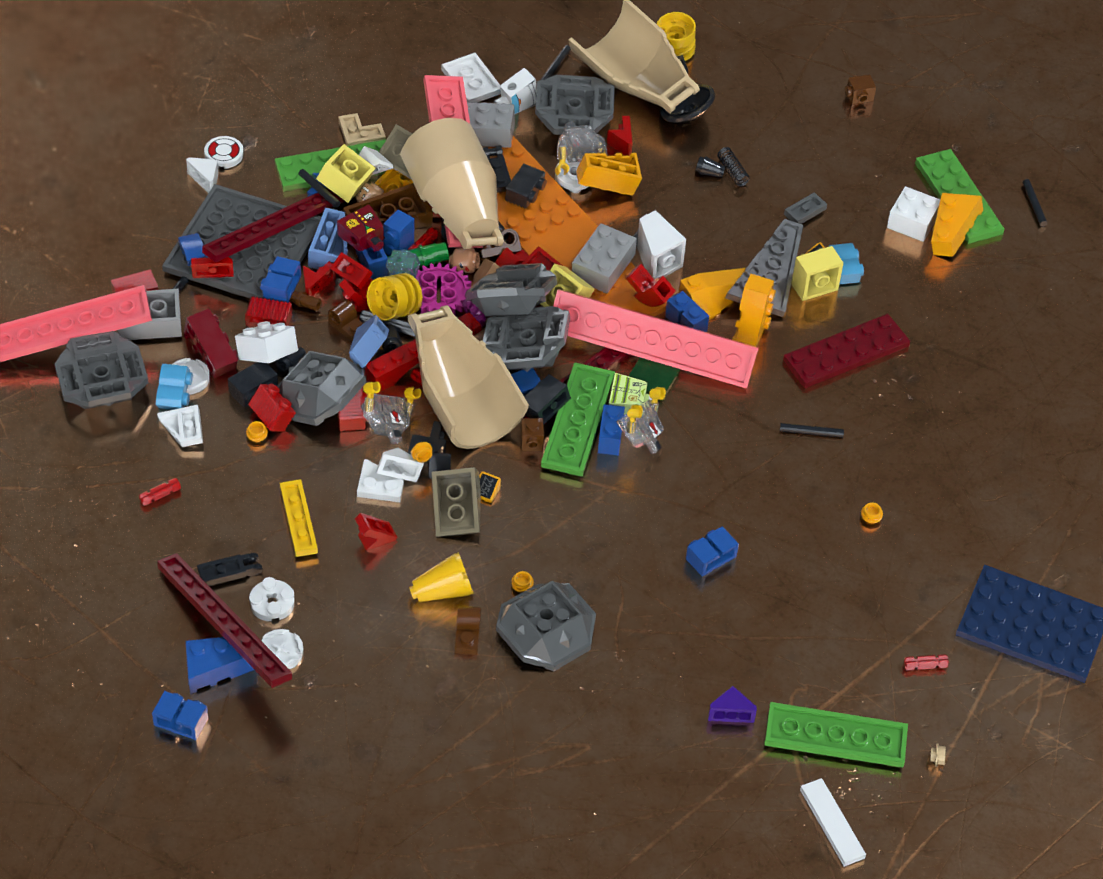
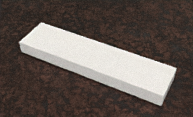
M821 778L802 785L800 788L801 793L843 866L865 859L866 853L823 779Z

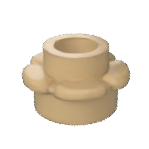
M938 743L936 748H931L930 762H935L936 767L937 765H945L946 746H939Z

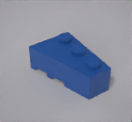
M224 637L186 641L190 694L196 693L197 689L204 686H214L217 684V681L228 677L232 679L254 670Z

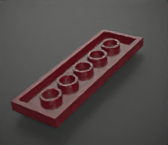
M885 314L784 355L783 361L802 386L808 388L910 346V340L891 316Z

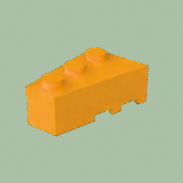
M585 153L576 170L578 184L631 196L634 195L642 180L637 153H631L630 156H622L621 153H616L615 156H607L606 153Z
M942 193L931 240L933 255L951 257L955 255L964 241L966 233L970 228L972 229L977 216L983 212L982 196Z
M750 274L744 286L739 307L741 311L740 319L736 321L735 327L738 328L732 340L757 347L764 329H768L771 323V317L769 316L774 306L771 302H773L776 290L773 289L774 280Z

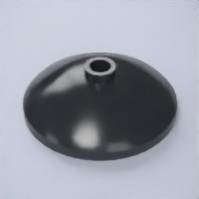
M699 84L700 91L686 98L675 107L676 109L673 112L669 113L661 107L660 113L662 118L672 123H685L699 118L714 102L715 92L713 88L709 85Z

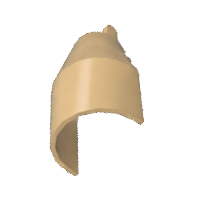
M623 0L621 14L616 24L595 45L584 49L572 37L569 39L571 51L607 84H612L614 88L659 105L669 113L673 112L676 109L675 107L690 95L700 91L699 86L689 77L680 59L677 58L664 30L630 0Z
M444 118L434 120L420 127L407 139L400 153L420 198L423 201H427L433 207L432 211L444 219V224L459 239L463 249L485 245L502 246L504 240L498 224L496 174L472 125L463 119Z
M448 305L441 306L438 310L418 315L416 313L408 315L409 325L415 333L423 393L455 446L465 449L478 448L495 442L511 432L523 419L529 404L501 357L497 353L493 354L488 350L486 343L482 340H477L472 335V331L453 314Z

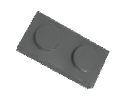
M812 193L786 208L784 215L790 221L802 224L826 210L827 203L818 195Z

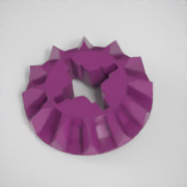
M463 300L462 306L466 314L470 312L481 324V328L486 325L485 315L471 301Z

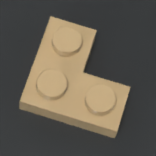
M358 113L339 116V124L347 146L386 140L381 123L362 126Z

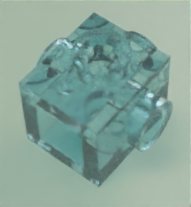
M404 249L400 251L393 250L391 257H388L386 262V268L390 275L408 273L416 279L420 266L417 255Z

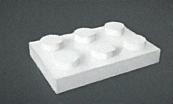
M476 53L442 64V71L446 76L463 77L467 102L477 103L501 94V85Z

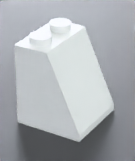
M656 210L640 218L637 248L644 268L653 279L660 276L666 277L682 268L686 238Z

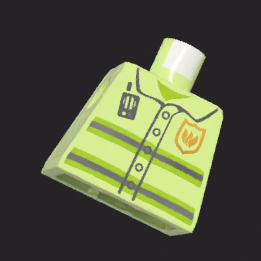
M615 373L609 405L625 407L624 417L630 418L627 416V412L631 409L632 405H641L643 408L646 405L651 407L652 398H650L649 394H646L647 382Z

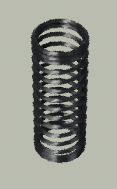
M729 147L722 148L718 152L717 157L737 186L746 185L750 180V176ZM730 150L729 152H726V153L724 154V155H726L727 153H729L727 156H725V157L722 156V157H721V155H722L725 151ZM745 176H746V178L748 177V179H747L744 183L738 184V183L744 181V180H742V181H739V182H738V180H741V179L744 178Z

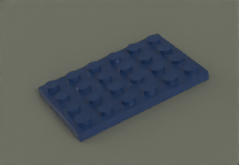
M984 564L957 629L956 636L1085 683L1103 635V607Z

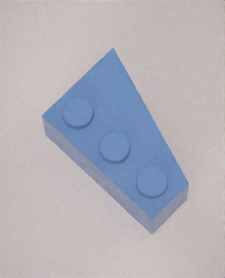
M325 207L309 248L308 267L319 269L328 261L334 263L341 252L347 255V242L337 235V220L345 217V212Z

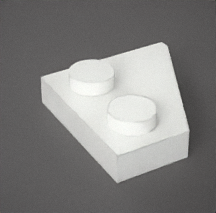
M198 405L157 413L159 421L181 447L203 443Z
M364 459L357 497L400 502L404 480L378 474L376 472L378 465L368 459Z

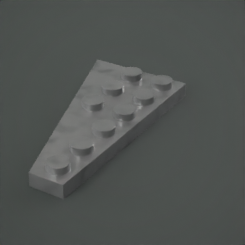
M784 219L769 241L765 243L762 250L758 252L741 277L738 278L734 286L728 291L725 298L741 303L744 286L750 274L774 280L773 289L776 290L773 302H771L774 304L772 314L783 317L788 302L803 225Z

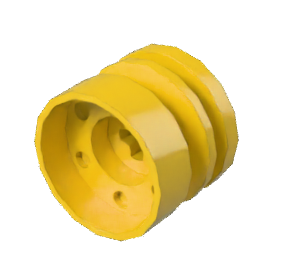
M671 12L661 16L657 21V25L666 33L676 56L683 55L685 61L690 59L695 53L696 24L694 19L682 12Z
M408 273L376 278L368 287L367 304L372 314L377 315L380 320L405 317L418 312L421 307L422 289L414 276Z

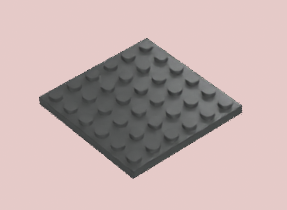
M214 184L181 237L198 233L203 245H206L287 206ZM315 215L229 256L233 260L234 277L192 278L191 265H187L179 241L165 260L162 268L164 272L180 277L185 276L190 280L250 299L252 296L264 299L263 290L260 289L262 279L266 278L270 264L274 263L277 256L300 261L301 264L309 251L322 217Z

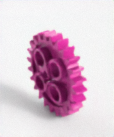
M430 263V268L423 265L422 271L416 269L415 274H410L419 282L422 289L423 298L419 310L421 309V314L438 310L441 306L445 305L450 307L455 316L456 310L463 312L462 302L466 299L465 292L471 288V281H468V275L463 276V270L457 272L456 266L450 269L449 264L442 267L441 263H438L437 267H434ZM438 278H441V302H440V303H437V279H438Z

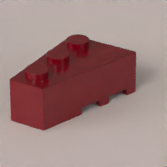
M208 308L186 317L183 336L185 339L190 338L194 343L192 349L194 352L199 351L202 356L201 361L207 365L211 376L216 378L235 370L239 357L237 351L229 345V338L226 332H222L220 329L218 317L216 314H212Z

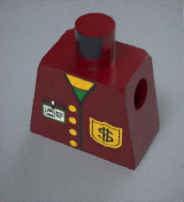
M369 204L337 220V235L358 251H363L369 247L374 251H379L384 246L382 241L384 239L383 225Z

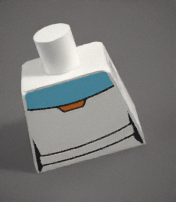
M523 68L500 86L502 97L494 101L495 104H514L515 114L536 105V79Z

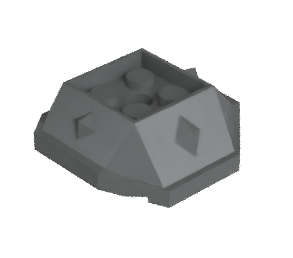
M555 75L546 80L537 81L535 114L554 135H568L566 130L573 129L575 134L569 135L572 138L576 136L593 137L613 119L614 85L607 84L596 77Z
M542 263L503 265L496 269V273L483 277L465 292L466 301H471L485 316L530 314L539 303L546 302V295L557 285V277L554 273L547 270L546 266Z
M548 306L537 307L530 314L493 316L487 319L483 342L486 343L488 350L493 354L497 353L501 357L508 370L523 369L528 372L531 368L552 367L560 349L566 344L571 318L570 313L565 309L562 310L558 307Z
M115 331L71 338L66 345V349L55 363V370L64 401L74 403L83 409L104 405L111 406L113 403L132 400L149 383L139 346L120 337V334Z
M309 351L296 366L289 367V374L277 387L280 389L279 393L282 397L291 402V407L296 412L292 418L293 421L317 426L324 422L325 418L341 411L367 381L365 370L359 364H355L337 355Z
M550 581L546 584H536L501 604L496 631L523 662L556 671L591 650L596 613L570 583Z

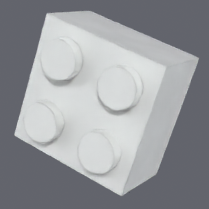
M905 186L890 211L887 228L924 242L936 221L940 199Z
M268 321L260 322L257 324V327L243 329V333L235 335L239 360L271 363L298 351L294 326H285V323L270 324Z

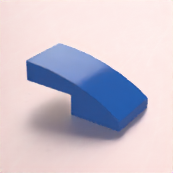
M198 233L178 237L188 266L191 265V258H208L202 253L203 243Z

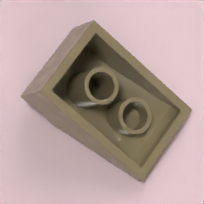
M473 467L432 472L436 537L480 533L481 488L479 471Z

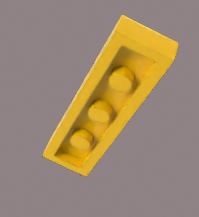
M301 479L280 483V491L295 556L317 554L318 548Z

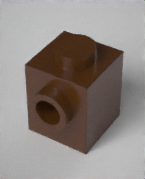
M870 74L848 78L845 94L846 97H849L852 104L874 101L876 86Z
M543 418L521 419L522 451H543Z

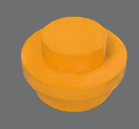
M255 421L249 424L246 429V435L249 440L259 442L267 437L268 430L262 422Z
M420 442L413 447L411 455L418 462H426L432 457V446L428 442Z
M868 503L862 508L861 517L868 523H877L882 519L883 511L877 503Z
M520 571L513 576L511 585L515 591L522 593L534 586V580L528 572Z

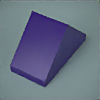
M732 686L710 704L708 721L754 723L757 706Z

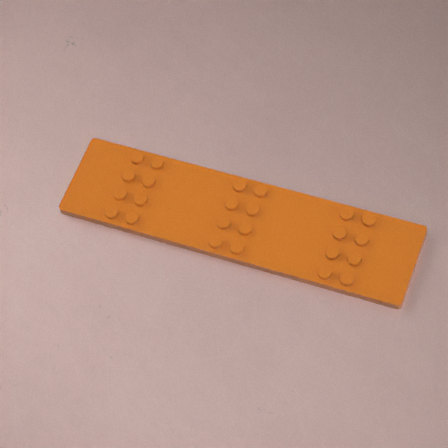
M513 136L511 148L502 147L511 181L524 163L544 171L547 183L543 191L539 190L536 201L530 203L526 209L520 207V205L517 206L509 201L507 202L505 200L506 192L497 193L498 220L505 229H513L518 233L521 248L528 255L539 246L561 265L572 271V262L598 226ZM631 261L608 294L595 289L590 296L591 299L653 317L666 311L667 301L660 306L650 307L634 297L636 291L626 280V277L635 268Z

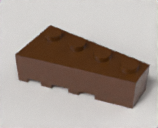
M414 183L343 208V212L347 216L369 204L382 225L397 210H400L414 218V229L432 226L433 211L428 202L420 198Z

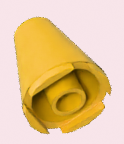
M459 552L449 556L412 581L413 586L409 587L413 599L418 598L419 602L474 594Z

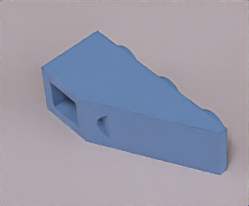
M374 315L356 329L349 354L351 360L355 364H359L362 369L388 336L389 329L377 315Z

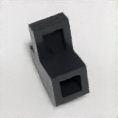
M434 421L430 437L413 434L408 453L411 455L413 447L420 442L430 443L432 453H446V432L442 431L443 426L441 422ZM429 460L424 462L423 467H429Z

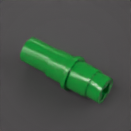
M434 243L426 246L418 245V248L387 256L388 271L391 275L406 270L422 268L423 265L428 268L430 263L437 264L441 263V261L449 260L446 243Z

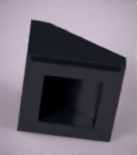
M432 453V457L429 459L430 479H432V472L451 470V454Z

